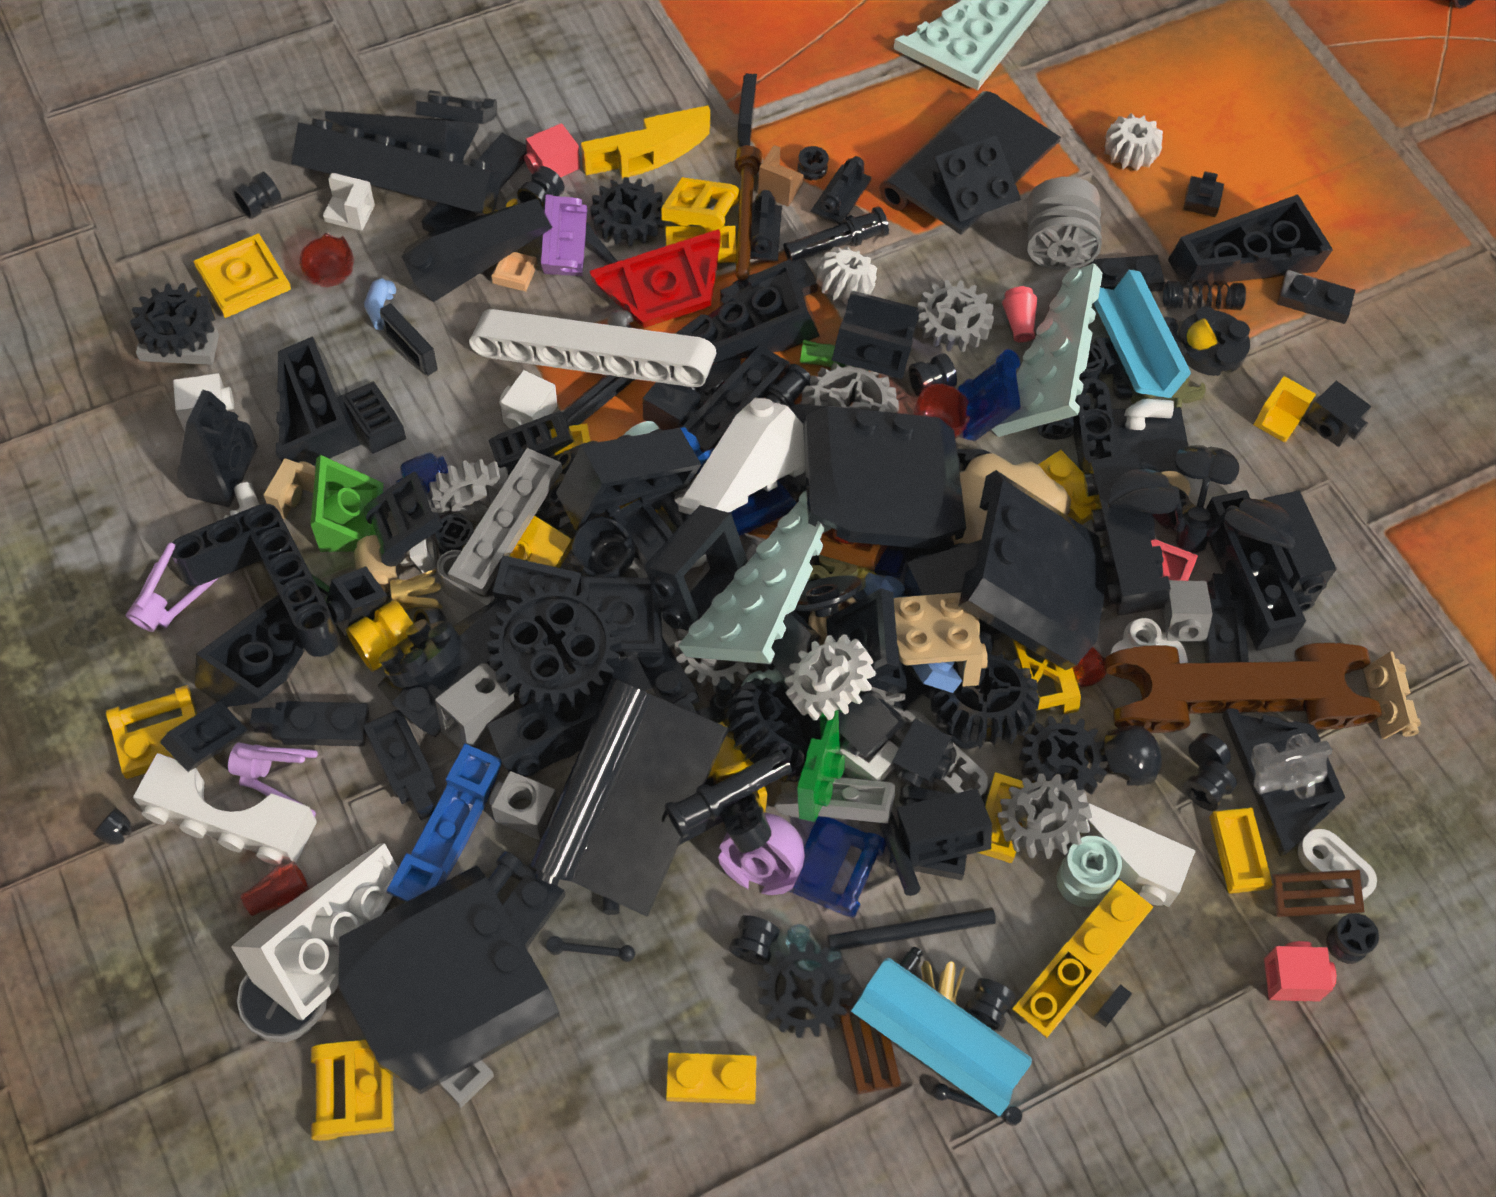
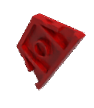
M717 229L590 270L592 282L623 310L630 312L633 319L643 328L710 307L720 251L721 233Z

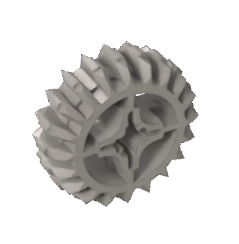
M836 362L833 363L830 371L821 367L818 376L811 375V386H805L802 391V401L800 402V404L854 407L862 410L898 413L899 411L896 388L889 387L888 377L879 378V373L869 372L847 364L841 368Z

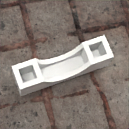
M159 753L156 754L133 796L143 810L142 815L154 823L165 825L166 821L178 824L183 832L196 838H203L206 834L217 838L218 843L229 850L241 852L245 848L256 852V856L260 860L274 866H279L281 862L295 866L317 823L310 807L272 793L259 804L246 810L227 812L213 808L204 800V781L197 769L194 768L187 772L176 759Z

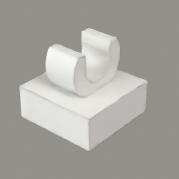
M433 535L404 553L405 558L401 562L402 566L416 564L422 573L437 569L436 542Z

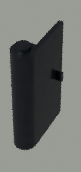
M983 91L880 184L879 192L889 207L895 210H902L913 202L962 235L983 214L962 222L958 221L945 185L942 183L936 184L934 181L933 171L937 170L934 157L997 134L1016 184L1060 142L1061 136L1003 100L997 94Z
M611 678L530 863L532 867L537 869L534 876L558 886L560 879L574 882L633 911L648 916L682 839L672 825L668 815L664 821L666 814L665 804L670 801L674 804L696 793L698 786L701 784L705 785L729 728Z

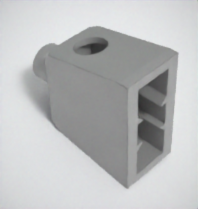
M486 663L477 666L435 699L441 732L460 750L464 744L479 749L491 737L487 724L515 711L514 694L508 695L506 692L508 681L498 683L496 681V671L491 669Z

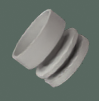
M1057 177L1046 180L1034 187L1028 195L1027 251L1034 262L1049 269L1071 270L1085 266L1099 255L1102 245L1100 224L1101 201L1095 186L1077 177Z

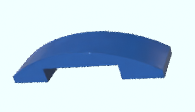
M464 744L446 778L447 787L412 853H406L386 890L388 894L407 902L446 881L486 805L502 765L500 758Z

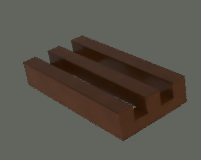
M1360 869L1272 874L1276 917L1365 912ZM1352 879V887L1283 891L1282 883ZM1354 897V904L1288 908L1284 906V900Z
M841 1005L848 1011L847 1016L839 1015L856 1094L860 1095L899 1087L901 1081L891 1039L877 1030L888 1075L887 1079H882L870 1025L858 1017L872 1082L865 1083L850 1016H855L851 1012L854 1005Z

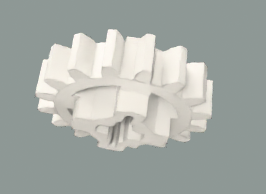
M843 634L837 642L829 635L825 640V644L821 646L816 641L812 642V651L809 653L800 651L798 653L802 659L800 663H793L789 666L794 675L785 678V683L789 687L786 694L803 716L808 713L813 720H817L823 712L826 718L831 720L836 710L840 709L842 713L847 714L850 702L857 704L862 702L859 693L871 690L872 686L867 679L875 676L876 672L871 667V664L874 663L872 657L859 640L854 639L850 641L847 635Z

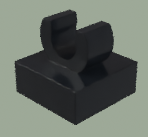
M1204 171L1202 178L1190 177L1183 210L1216 217L1224 188V183L1216 181L1218 174Z

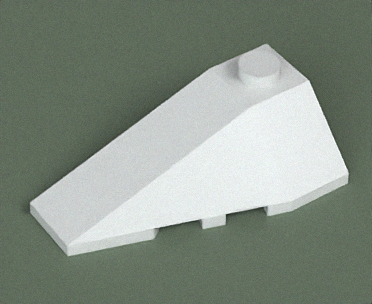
M754 398L731 422L679 503V512L691 515L699 505L731 512L748 503V495L763 488L768 492L777 487L778 479L788 474L796 477L804 473V432L801 421L788 406L774 403L765 398Z
M385 843L378 844L263 919L231 946L251 981L298 1020L305 1019L334 993L338 987L339 937L382 915L393 897L386 890L398 867Z

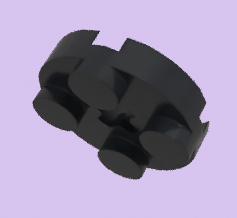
M1207 306L1198 308L1195 314L1186 318L1178 333L1179 341L1186 347L1187 353L1184 355V359L1187 365L1205 375L1217 376L1222 371L1232 369L1231 372L1237 370L1243 364L1250 349V328L1247 323L1237 320L1225 312L1216 311ZM1205 318L1220 344H1216L1215 347L1211 346L1208 349L1197 350L1188 344L1187 332L1191 325Z
M420 620L406 630L407 638L381 654L379 662L383 666L385 674L396 687H411L418 684L414 677L426 672L431 678L443 670L458 654L460 645L456 640H461V637L450 622L440 621L428 624L426 620Z

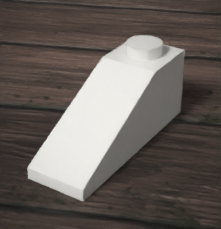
M1089 803L1092 818L1088 819L1090 831L1089 833L1079 832L1082 837L1099 836L1110 841L1121 855L1122 869L1119 878L1122 882L1148 903L1170 907L1180 893L1196 850Z

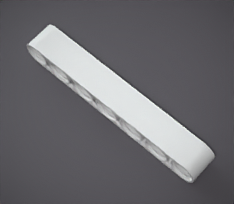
M488 309L483 312L469 340L471 348L477 354L487 358L687 387H700L705 383L716 356L714 345L700 337Z

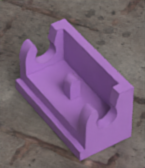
M546 195L545 213L553 228L543 234L541 266L544 274L583 276L587 205H582V199Z

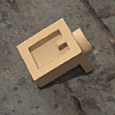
M284 458L264 493L266 503L274 505L279 510L283 519L286 518L292 507L298 505L302 496V489L313 493L315 466L308 462L300 461L297 463Z

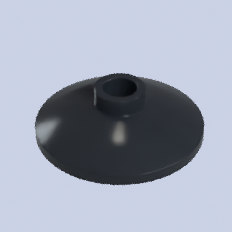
M842 575L808 582L795 610L814 611L816 617L833 615L839 611V604L850 599L862 588L861 580L856 576Z

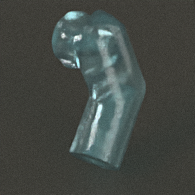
M796 924L788 929L785 944L789 953L790 943H795L800 952H804L808 941L814 943L816 954L821 952L809 936L810 930L808 927ZM831 951L828 961L832 962L841 958V951ZM814 961L796 962L804 970L813 971L817 967L822 966Z

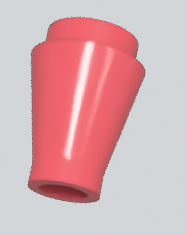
M1029 287L1011 288L1005 292V299L1002 301V305L1012 329L1014 341H1031L1035 338L1034 327L1037 296L1033 294V290Z

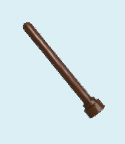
M750 145L742 146L736 150L734 162L735 169L741 175L735 271L737 279L741 281L746 280L750 274L754 176L762 164L761 151Z

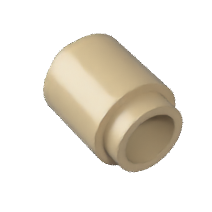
M366 536L358 541L357 548L354 551L356 570L367 566L381 588L387 593L391 589V580H397L396 566L384 565L379 556L380 544L377 536Z

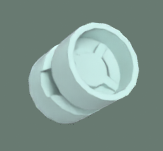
M1085 836L1081 838L1082 843L1080 845L1073 844L1069 848L1056 875L1057 887L1061 895L1070 903L1080 907H1091L1100 903L1111 890L1122 869L1121 855L1117 848L1110 841L1099 836Z

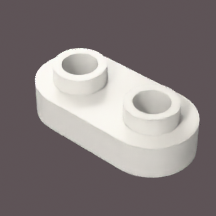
M1315 829L1310 831L1299 843L1298 857L1310 872L1360 869L1363 901L1375 890L1377 878L1373 868L1334 833L1325 829ZM1313 849L1319 850L1323 854L1324 859L1317 858L1313 854ZM1345 880L1321 881L1329 889L1349 887ZM1353 896L1339 897L1346 902L1354 903Z

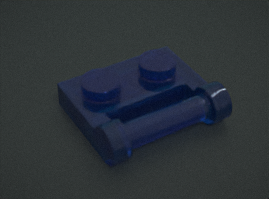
M1004 350L996 357L995 363L974 379H967L958 386L964 439L978 440L1021 408L1016 369L1020 366V359L1013 350Z
M818 816L804 845L805 859L793 888L789 892L846 917L855 918L861 906L858 900L877 857L882 856L886 849L885 839L874 833H865L830 817ZM853 846L862 850L843 894L831 891L850 847Z

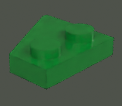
M838 710L835 711L834 717L831 720H828L822 712L819 717L821 740L811 739L806 762L797 787L799 819L815 822L822 806L827 807L830 803L834 780L841 779L843 775L845 755L840 754Z

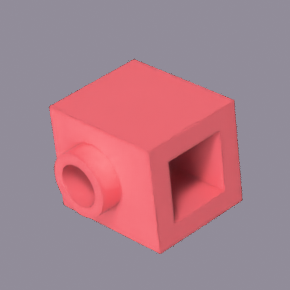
M562 123L545 131L538 132L526 139L527 154L524 156V159L532 174L540 166L551 168L560 177L580 169L579 145Z
M1306 941L1290 942L1285 946H1276L1264 958L1269 1000L1320 1002L1333 990L1336 984V968L1333 962H1329L1327 947H1312V944Z

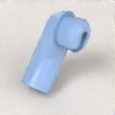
M383 278L371 283L364 301V308L374 328L377 330H383L380 309L384 307L385 299L391 300L393 299L392 294H396L395 284L390 280L385 281Z

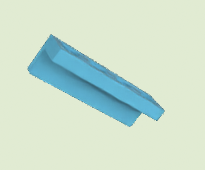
M1128 270L1114 290L1100 287L1099 297L1094 302V305L1135 391L1141 394L1171 398L1189 377L1191 371L1141 272Z
M891 958L884 959L851 1010L855 1015L999 1117L1009 1105L1014 1087L1031 1066L1032 1058Z

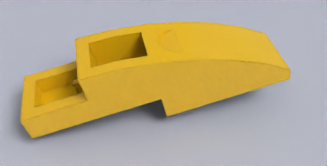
M707 105L644 118L643 130L581 142L582 166L585 175L619 169L621 177L624 179V177L639 175L674 161L689 152L710 134V108Z
M1119 879L1012 1010L1047 1039L1149 914L1153 906Z

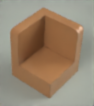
M773 145L759 168L758 194L762 190H769L772 192L777 203L789 207L803 184L804 174L779 165L781 148Z

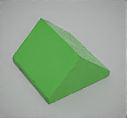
M322 455L316 458L311 527L320 552H352L357 548V543L360 539L376 535L373 526L367 522L363 509L367 503L383 493L384 483Z

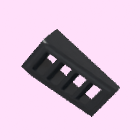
M374 381L341 395L347 411L372 454L406 439L403 424ZM369 395H372V396H373V397H371V398H369V399H366V400H364V401H362V402H360V403L354 404V402H356V401H358V400H360V399H363V398H365V397H367V396H369ZM377 403L378 406L360 413L359 410ZM381 412L383 413L382 415H380V416H378V417H375V418H373V419H371V420H369V421H366V420H365V419H367V418H369V417H372V416H374V415H376V414H378V413H381ZM385 421L388 422L387 424L382 425L376 429H371L372 427L379 425Z
M561 410L502 432L488 440L498 467H506L508 475L511 474L526 449H523L522 446L526 444L529 449L550 457L575 442L565 415ZM555 428L557 437L552 438L549 430ZM541 436L543 442L538 444L536 438Z

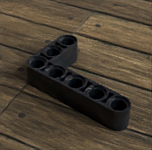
M256 505L182 535L172 542L175 544V549L171 558L182 581L190 586L208 583L253 563L262 561L304 650L311 656L322 657L334 652L339 646V634L329 608L279 510L274 505Z

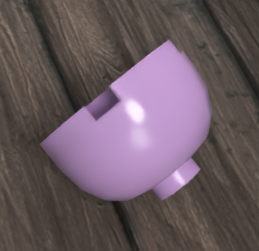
M765 813L772 830V835L763 846L746 853L738 851L727 832L719 849L721 848V853L718 858L720 865L729 877L747 889L749 881L762 885L765 888L761 893L766 895L784 894L793 888L802 869L805 854L801 836L788 821L778 815Z

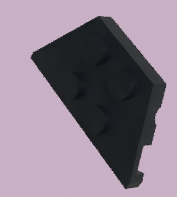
M1226 709L1222 715L1277 851L1280 856H1284L1340 805L1346 797L1314 725L1297 721L1289 723L1268 715H1263L1260 719L1240 715L1239 709Z

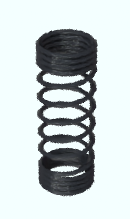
M1168 280L1163 290V304L1165 308L1175 309L1176 307L1181 309L1183 307V289L1186 284L1189 285L1190 289L1188 295L1189 309L1193 305V288L1195 284L1199 287L1197 308L1202 307V289L1205 284L1209 289L1207 307L1212 306V288L1214 285H1217L1218 288L1216 298L1217 310L1221 308V289L1224 285L1228 289L1225 301L1227 310L1241 311L1246 302V287L1244 283L1233 282L1229 287L1226 282L1221 284V286L1214 282L1210 286L1208 282L1200 285L1196 281L1191 286L1188 281L1181 285L1179 281Z

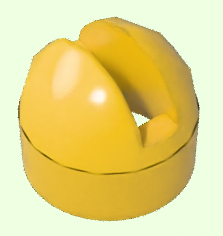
M1205 318L1189 327L1187 341L1192 348L1203 350L1217 344L1214 332Z

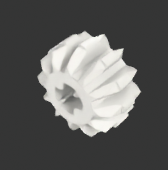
M1132 113L1127 118L1118 116L1114 124H1111L1107 130L1105 153L1111 155V163L1120 162L1123 169L1127 166H1132L1137 172L1141 166L1149 168L1162 150L1163 131L1157 129L1156 121H1146L1145 115L1141 118H1136Z
M847 246L843 250L833 247L830 252L825 253L819 262L816 283L822 287V293L833 296V301L839 299L847 305L852 291L868 295L872 293L875 286L874 282L877 278V268L870 264L871 258L860 255V250L854 252Z

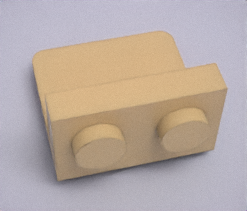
M961 593L894 598L900 662L904 665L957 661L962 686L979 685L981 669L987 668V650L985 644L980 642L979 618L958 606Z

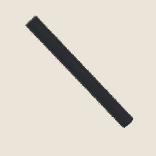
M990 907L827 935L829 949L831 952L992 925L996 923L993 908Z

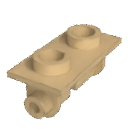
M1390 651L1370 663L1366 668H1363L1371 699L1380 702L1382 716L1377 719L1382 739H1386L1399 731H1402V735L1406 737L1419 733L1418 727L1421 725L1420 719L1417 718L1413 701L1406 700V696L1411 694L1405 674L1406 667L1400 664L1399 659H1395L1394 652Z

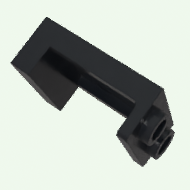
M852 291L843 322H841L831 361L903 379L920 309Z

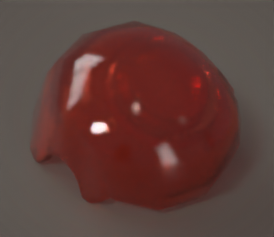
M324 233L320 238L310 241L302 249L299 265L305 278L317 286L326 288L342 284L352 274L355 264L352 249L343 236L338 238L329 233Z
M942 383L929 384L921 391L917 399L914 415L941 418L954 430L956 439L966 429L970 416L966 414L968 399L954 387Z

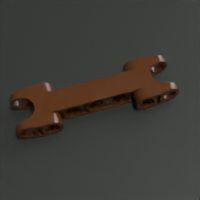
M1345 643L1307 644L1294 651L1295 661L1180 663L1178 649L1168 645L1127 648L1113 652L1105 658L1106 672L1109 675L1133 682L1139 688L1142 695L1141 701L1118 707L1113 711L1114 725L1117 728L1139 725L1150 733L1177 732L1190 726L1189 714L1224 713L1226 709L1234 708L1239 709V713L1305 711L1308 724L1314 725L1315 729H1343L1371 723L1382 716V710L1379 701L1359 696L1347 686L1345 681V674L1366 668L1371 663L1368 649L1359 645Z

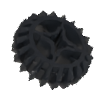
M988 647L987 668L981 669L979 685L962 686L961 682L953 693L930 686V709L932 715L937 716L938 727H947L948 735L951 737L961 735L963 745L969 740L977 742L980 749L985 742H991L997 749L999 744H1001V739L1012 745L1016 735L1024 737L1025 732L1028 731V726H1032L1036 719L1040 702L1039 693L1037 692V680L1031 679L1030 668H1020L1019 658L1009 661L1005 651L998 656L992 655ZM955 661L953 668L960 677L957 661ZM982 693H985V701H986V702H983V694H982Z
M767 677L762 681L754 678L743 686H739L723 709L725 717L722 722L729 728L727 737L735 741L733 748L740 750L745 755L744 761L750 760L753 764L774 753L775 750L780 749L787 759L772 766V769L789 762L792 773L781 777L780 780L783 782L788 779L797 781L805 765L811 739L821 740L820 721L818 719L813 720L808 713L803 716L787 696V689L784 688L780 681L774 684Z

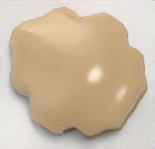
M984 454L972 459L965 471L960 472L967 528L963 538L955 540V535L952 537L954 545L958 543L968 544L982 539L987 510L984 511L979 506L985 478L995 470L1066 515L1070 512L1071 499L1064 487L1049 478L1037 464L1023 462L1013 465L996 454Z

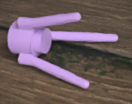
M172 542L167 544L159 561L154 564L140 594L125 614L131 622L150 632H154L158 624L167 628L177 614L217 580L215 579L196 586L171 609L166 611L167 601L153 591L175 549V544Z
M238 742L230 753L228 771L230 774L240 776V786L253 788L266 796L272 793L300 803L257 779L259 776L265 777L268 774L272 761L303 763L305 758H316L318 752L316 750L266 747ZM311 809V811H312V813H313V815H314V817H315V816H316V812Z

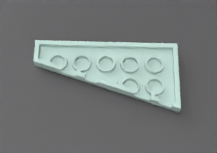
M961 0L944 10L941 17L930 24L924 22L917 26L916 32L906 37L903 34L896 38L894 50L978 90L1049 0Z
M1094 263L1080 269L1074 268L1063 277V284L1057 296L1051 301L1049 305L1050 310L1044 322L1037 328V335L1031 347L1025 352L1021 367L1011 379L1010 388L1004 400L996 408V415L989 428L998 437L1078 415L1080 406L1075 402V399L1083 390V383L1079 380V376L1087 367L1092 337L1088 324L1095 320L1096 314L1091 307L1099 297L1103 274Z
M806 491L800 495L799 501L793 509L779 520L778 526L772 534L758 545L756 553L746 565L737 570L734 579L726 589L712 600V605L705 614L690 626L689 633L678 645L686 657L771 664L775 655L771 646L774 640L783 637L786 630L783 623L785 615L795 610L813 570L809 562L812 556L819 555L822 550L823 544L820 540L822 533L831 529V527L819 521L816 527L808 524Z

